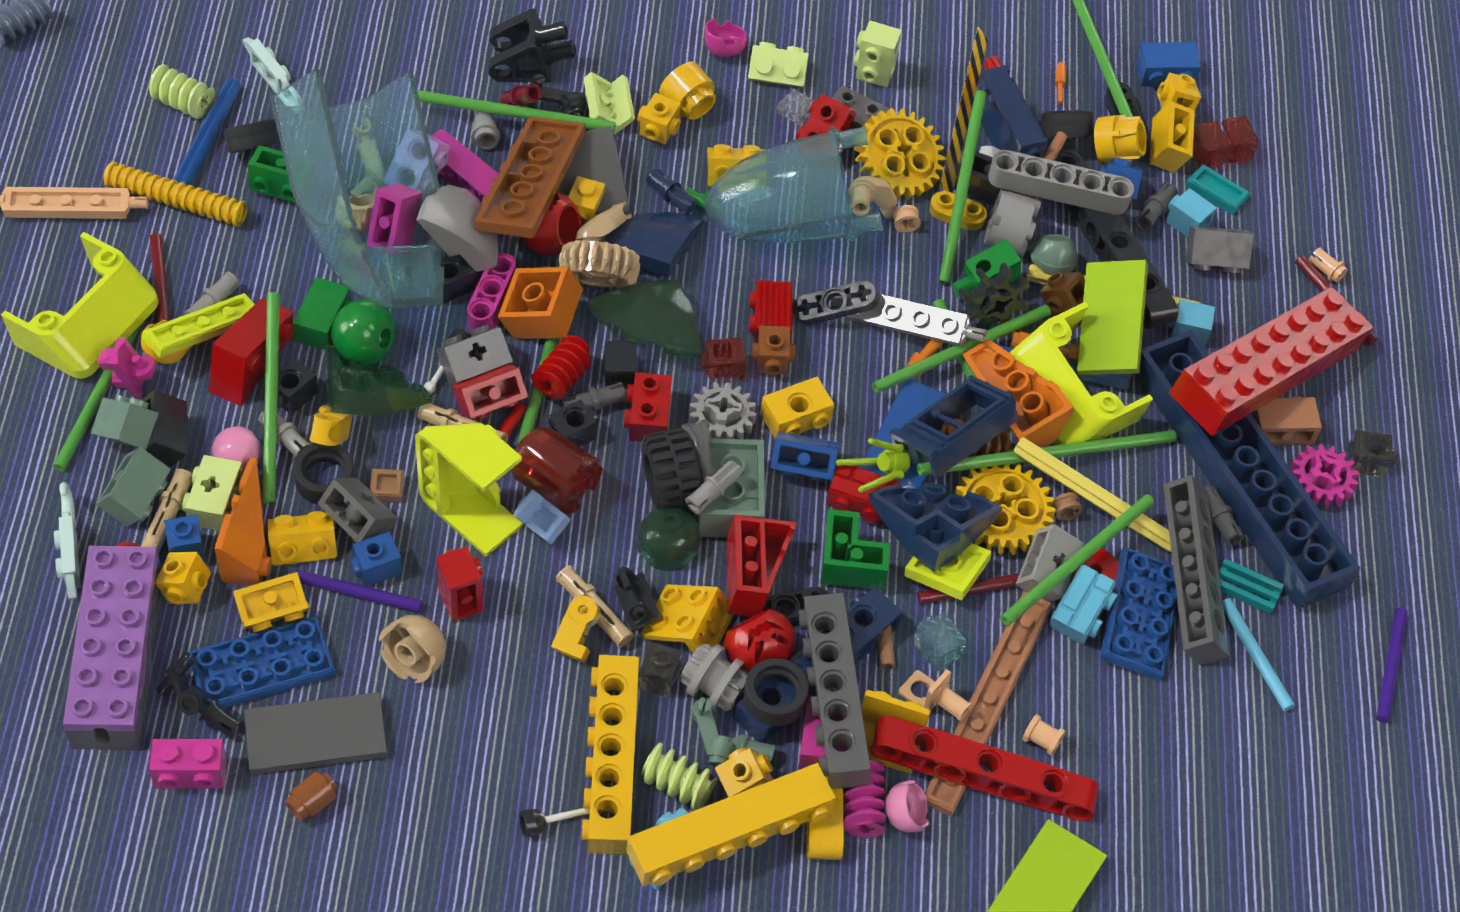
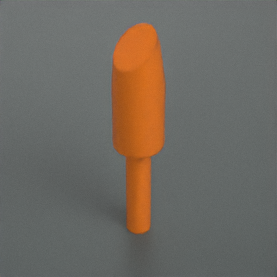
M1063 62L1057 64L1055 73V86L1058 88L1057 104H1062L1063 88L1066 86L1067 72L1066 65Z

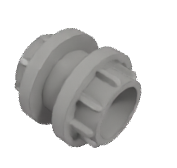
M701 644L688 660L680 676L681 682L687 686L686 693L695 697L702 691L710 697L712 710L716 711L719 707L725 711L732 710L736 706V700L744 692L749 671L740 669L744 662L738 658L732 664L722 658L725 648L721 645L716 644L714 647H711L708 644Z

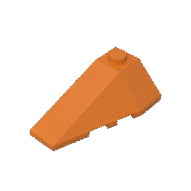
M990 339L962 354L976 378L986 381L1014 396L1018 421L1008 428L1018 442L1021 438H1026L1038 447H1047L1056 441L1074 412L1073 406L1058 385L1038 375L1036 370L1016 360L1012 354Z
M250 457L240 480L239 495L234 494L232 498L231 514L225 515L215 545L221 581L223 583L243 586L262 583L263 576H269L272 562L271 557L267 556L257 458Z

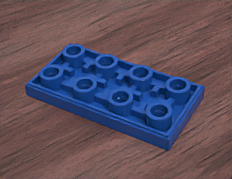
M911 379L904 381L875 439L892 444L889 433L891 430L902 428L905 423H909L912 418L944 397L946 393ZM871 445L865 458H878L879 454L886 449ZM922 453V463L929 462L928 456ZM910 459V467L904 473V478L894 480L900 481L903 490L919 489L927 475L919 476L917 465L913 464ZM878 465L860 466L862 469L882 476L888 475L881 471Z
M1124 547L1120 552L1115 577L1114 593L1118 594L1108 612L1099 659L1160 681L1164 677L1177 605L1173 565Z
M317 615L188 652L191 654L188 657L189 659L192 656L196 658V662L193 663L191 668L197 687L205 692L206 701L212 703L217 698L218 701L216 703L223 708L336 676Z

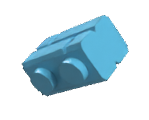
M1081 565L1051 617L1050 627L1080 644H1084L1088 636L1095 638L1103 623L1098 618L1103 609L1108 612L1111 610L1118 594L1114 593L1116 582L1086 565Z

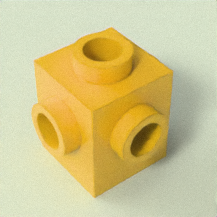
M1169 72L1165 82L1160 84L1157 92L1162 108L1172 101L1195 110L1201 99L1195 79L1187 74L1178 75Z
M654 93L647 106L643 105L638 113L637 121L640 122L639 135L665 145L670 136H675L681 124V102Z
M169 552L155 584L169 604H198L207 586L211 571L198 552Z
M741 748L732 752L728 756L729 760L715 767L728 797L773 780L770 774L773 771V767L768 757L764 753L761 754L751 748Z

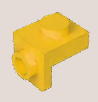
M577 176L569 197L577 206L581 225H584L596 216V211L605 193V183Z

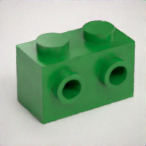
M259 145L248 163L249 190L305 205L315 187V160Z

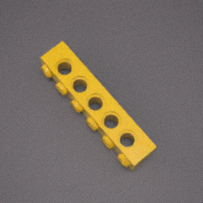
M599 655L598 667H592L591 687H597V697L590 696L589 717H595V727L588 726L587 747H594L593 757H586L585 777L592 778L591 788H584L583 809H590V818L583 819L581 839L588 840V853L628 855L626 848L628 836L631 833L639 657ZM611 690L619 691L620 694L610 695L607 692ZM608 720L618 721L619 724L611 726L606 724L605 722ZM607 750H614L618 754L614 756H607L603 752ZM610 780L615 782L616 785L613 787L603 786L601 783ZM608 811L612 812L615 816L606 819L599 814Z

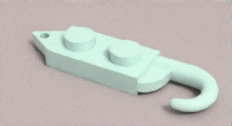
M249 37L243 39L242 42L250 55L252 65L278 97L282 98L294 113L303 115L307 110L305 100L296 87L291 89L288 82L291 80L287 68L284 65H279L273 51L269 47L265 48L258 38L255 40Z
M62 482L59 485L62 517H59V530L54 531L56 550H61V558H56L55 563L58 578H64L68 599L77 598V589L81 588L75 507L70 486L68 483Z

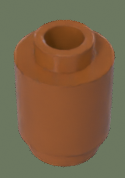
M314 771L289 792L290 796L284 802L290 812L302 822L306 818H313L337 798L335 790L338 787L326 772L321 775Z

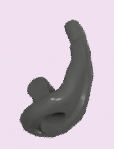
M703 419L698 423L682 425L681 427L684 428L692 441L698 466L701 469L700 477L704 481L705 477H712L717 472L711 466L712 454L710 445L712 437L709 432L710 423L707 419Z

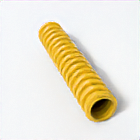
M115 161L110 162L104 171L103 181L106 187L128 188L132 195L138 194L139 197L148 196L149 200L155 199L158 203L164 202L165 205H172L174 208L181 207L182 210H190L194 214L198 212L200 216L207 214V217L210 219L215 217L217 221L224 220L226 224L232 223L236 227L240 226L246 218L247 204L243 200L239 202L236 198L229 200V197L226 195L212 194L210 190L204 191L200 187L195 189L193 185L187 186L184 182L178 183L174 179L161 178L160 175H152L151 172L144 173L143 170H135L134 167L127 168L126 165H119Z

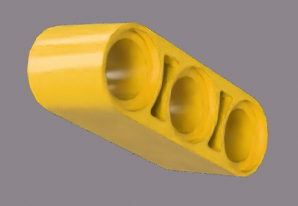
M843 788L831 789L836 799L832 812L827 818L813 823L811 820L806 822L807 859L842 860L844 846Z

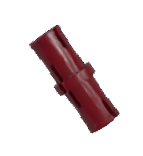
M529 84L527 86L517 85L510 91L503 92L504 94H501L500 103L527 107L530 103L538 102L537 99H541L542 91L536 84Z

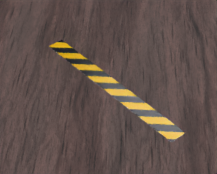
M977 27L940 187L944 191L951 193L955 184L975 91L988 39L979 27Z

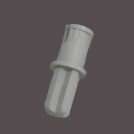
M731 460L712 477H705L704 483L685 499V502L689 504L688 507L694 513L700 514L717 497L721 498L724 495V490L741 475L742 470L740 466Z

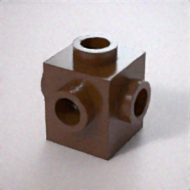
M1058 272L1048 278V283L1039 292L1046 305L1050 308L1052 315L1056 316L1083 303L1085 278L1081 272L1066 274Z

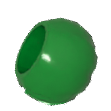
M356 299L341 308L337 313L332 326V342L337 353L354 366H372L386 358L390 353L396 338V321L390 310L375 299Z

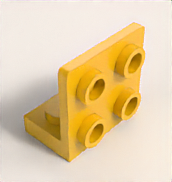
M667 584L656 603L661 618L644 626L641 636L646 640L685 642L690 651L694 653L701 644H708L711 647L719 644L734 614H728L727 599L719 587Z
M866 690L861 710L869 760L877 761L884 766L912 774V769L879 759L871 753L877 720L883 716H892L927 726L931 711L914 701L905 702L893 698L883 691Z

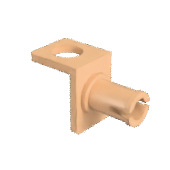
M948 669L936 682L920 670H916L899 688L898 692L907 701L917 702L930 711L936 705H939L959 721L966 717L972 707V703L966 701L950 689L951 671ZM916 683L925 684L929 688L927 696L923 698L914 696L911 692V687Z

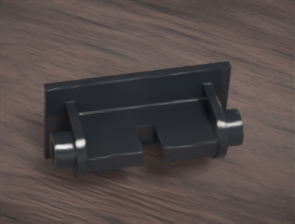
M628 567L618 569L615 577L618 585L614 586L633 633L661 618L644 573L641 572L635 575L633 570Z

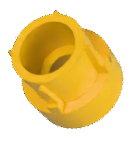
M1113 115L1097 118L1094 128V143L1099 163L1106 165L1107 161L1114 162L1115 157L1133 160L1140 159V156L1145 155L1147 146L1146 130L1140 116Z

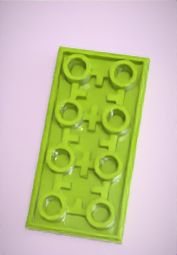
M1146 260L1087 263L1083 303L1086 302L1089 307L1081 321L1077 365L1079 375L1140 373L1148 272Z
M1048 819L987 912H1073L1104 863L1107 855Z

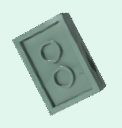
M711 439V466L718 471L728 461L732 460L740 466L742 471L741 475L724 490V495L713 500L699 514V537L727 538L735 514L765 518L764 440Z

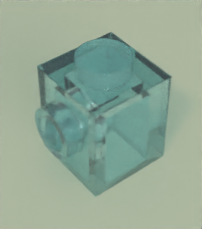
M942 612L935 617L928 616L917 625L913 643L937 672L963 657L967 640L945 612Z

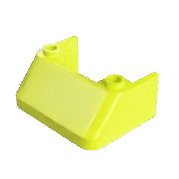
M85 232L80 235L81 241L91 266L103 277L64 316L55 311H43L27 323L7 311L1 314L15 346L77 379L87 378L94 374L100 367L98 359L102 349L114 348L119 338L127 339L159 304L155 289L121 251Z
M1086 302L1048 319L1010 352L1016 360L1036 370L1038 375L1047 381L1051 380L1058 385L1074 408L1073 414L1055 441L1056 445L1104 439L1138 422L1153 400L1149 394L1124 406L1119 397L1111 392L1104 391L1091 397L1059 348L1067 345L1071 339L1072 331L1076 330L1089 307Z
M482 423L426 426L415 435L420 496L430 509L480 553L487 557L523 527V523L500 504V488L496 483L497 480L522 461V456L499 438L498 433L492 426Z

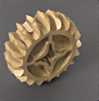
M576 240L562 246V251L559 255V267H569L581 284L601 288H623L636 283L640 271V256L633 250L621 247L618 244L599 242L597 240Z

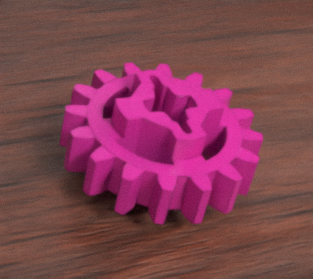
M1319 444L1316 451L1311 446H1307L1305 452H1298L1296 459L1290 467V470L1310 498L1313 499L1315 505L1317 506L1320 501L1324 503L1325 508H1329L1332 502L1339 507L1344 500L1349 501L1359 483L1356 481L1359 471L1352 470L1355 462H1346L1344 458L1347 453L1336 454L1334 446L1329 451L1325 450L1322 444Z

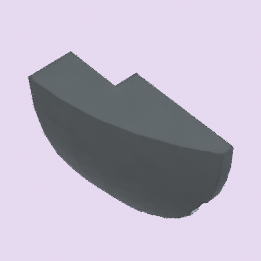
M611 126L586 131L557 191L569 196L577 176L605 183V193L598 206L596 215L610 209L613 205L623 202L627 203V205L623 206V212L625 215L629 214L622 169Z

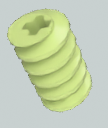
M165 64L159 65L152 74L149 85L152 99L161 101L163 104L180 110L184 114H189L195 119H200L207 115L215 100V90L213 87L207 89L206 83H198L197 79L193 77L188 78L184 73L179 74L178 70L169 69Z
M659 742L643 766L641 775H644V782L651 785L656 781L657 790L663 791L668 787V796L674 798L680 793L679 801L685 805L692 800L691 808L693 810L702 808L710 797L718 777L712 781L708 780L710 769L708 768L700 775L697 774V762L686 768L687 757L684 755L675 762L673 760L674 749H670L663 755V743Z

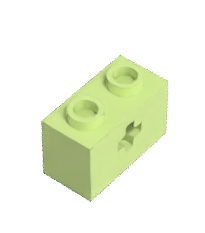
M204 455L200 466L194 468L191 492H186L183 498L182 510L186 512V516L197 515L200 527L220 531L225 515L231 514V501L234 494L239 495V484L243 475L242 463L240 461Z

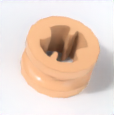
M903 205L896 208L893 212L894 226L899 232H912L920 226L919 211L915 206Z

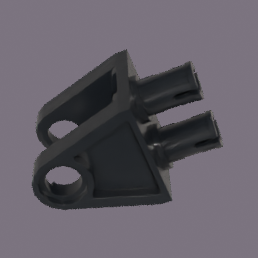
M533 8L493 27L489 32V41L494 46V50L501 53L489 60V76L499 82H532L535 74H541L545 78L544 83L551 82V65L554 62L577 58L574 40L551 44L553 41L569 38L565 21L543 25L536 9ZM499 37H506L510 40L507 42H500L496 39ZM498 65L509 66L508 69L504 70L498 68L495 69V67Z

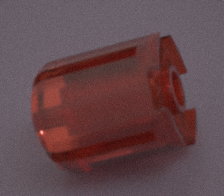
M539 427L528 433L520 441L515 451L522 456V461L511 469L515 480L530 490H535L545 500L566 514L574 513L582 506L577 502L588 488L594 491L603 471V468L598 465V462L601 460L550 427Z

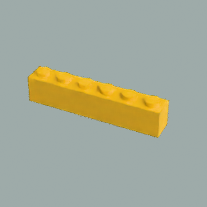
M815 763L628 836L626 852L643 887L652 883L655 886L661 885L669 881L673 875L682 871L687 873L694 872L703 867L705 862L712 859H727L734 855L737 849L748 845L751 848L757 847L766 842L770 836L778 833L781 835L792 833L800 824L810 820L813 823L824 820L832 812L836 797L819 764Z

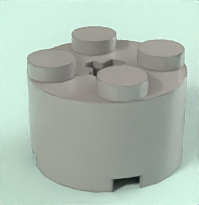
M1000 190L993 207L994 212L988 222L984 245L992 247L1008 239L1018 256L1023 257L1028 240L1032 239L1036 227L1032 217H1037L1041 201L1010 191Z

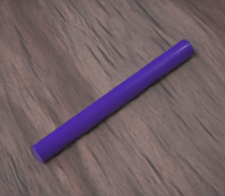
M296 570L300 583L417 613L421 612L423 600Z
M1396 608L1393 617L1376 720L1382 723H1387L1390 720L1408 611L1404 608Z

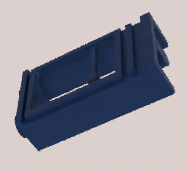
M1004 65L982 70L981 76L985 85L980 88V91L986 92V96L992 95L994 99L993 101L985 102L981 121L992 146L1000 150H1009L1043 158L1048 140L1046 137L1044 138L1017 84H1014V78L1009 76V66Z
M970 375L967 377L968 380L916 415L909 423H905L902 428L891 430L889 433L892 444H903L904 449L909 452L910 459L915 465L923 462L922 453L928 456L932 475L935 478H939L1018 421L1016 400L1011 393ZM975 405L984 408L983 411L964 424L953 420ZM944 422L957 428L949 435L940 432Z

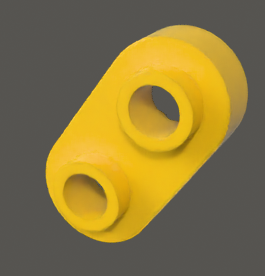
M947 191L935 193L931 198L929 207L931 215L940 221L950 224L955 194ZM966 199L961 228L969 231L981 229L985 224L987 216L985 207L976 201Z

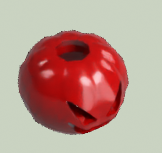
M557 191L534 238L525 237L523 238L524 243L533 253L542 256L560 255L562 246L568 242H574L576 233L580 229L581 218L577 206L568 195Z
M768 609L728 630L723 646L728 662L732 664L738 658L744 662L740 669L750 672L761 661L771 658L789 659L795 650L797 636L793 624L784 614Z

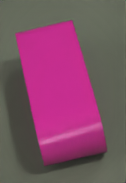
M498 253L497 267L484 270L467 307L468 330L471 334V330L489 324L490 329H494L499 322L498 315L516 270L515 258L508 253Z

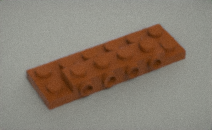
M529 116L516 143L511 145L507 160L502 162L498 177L492 180L489 194L483 197L481 209L474 220L475 230L492 234L513 235L521 238H534L586 134L585 123Z

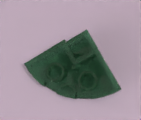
M679 280L641 282L610 291L588 302L587 307L605 326L611 325V323L623 329L624 338L636 344L644 346L649 341L664 347V353L696 359H701L702 357L696 319L687 294Z
M328 346L326 384L331 412L349 415H381L414 409L431 402L432 396L419 382H413L410 385L409 381L404 378V373L387 364H381L380 369L374 367V364L365 366L353 360H350L349 363L337 353L334 346Z

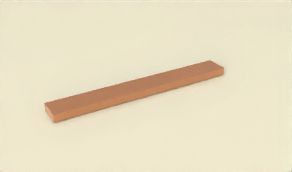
M1023 591V593H1022L1020 599H1021L1023 596H1025L1028 592ZM1041 598L1011 625L1006 626L969 701L972 703V707L966 717L959 722L954 735L987 745L1052 609L1053 603ZM932 777L925 791L927 806L952 817L966 787Z

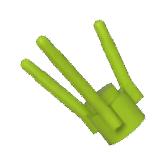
M869 438V444L886 449L879 454L878 458L836 460V465H878L881 471L888 474L860 486L858 491L863 493L894 479L904 478V473L910 467V456L904 449L903 444H891Z

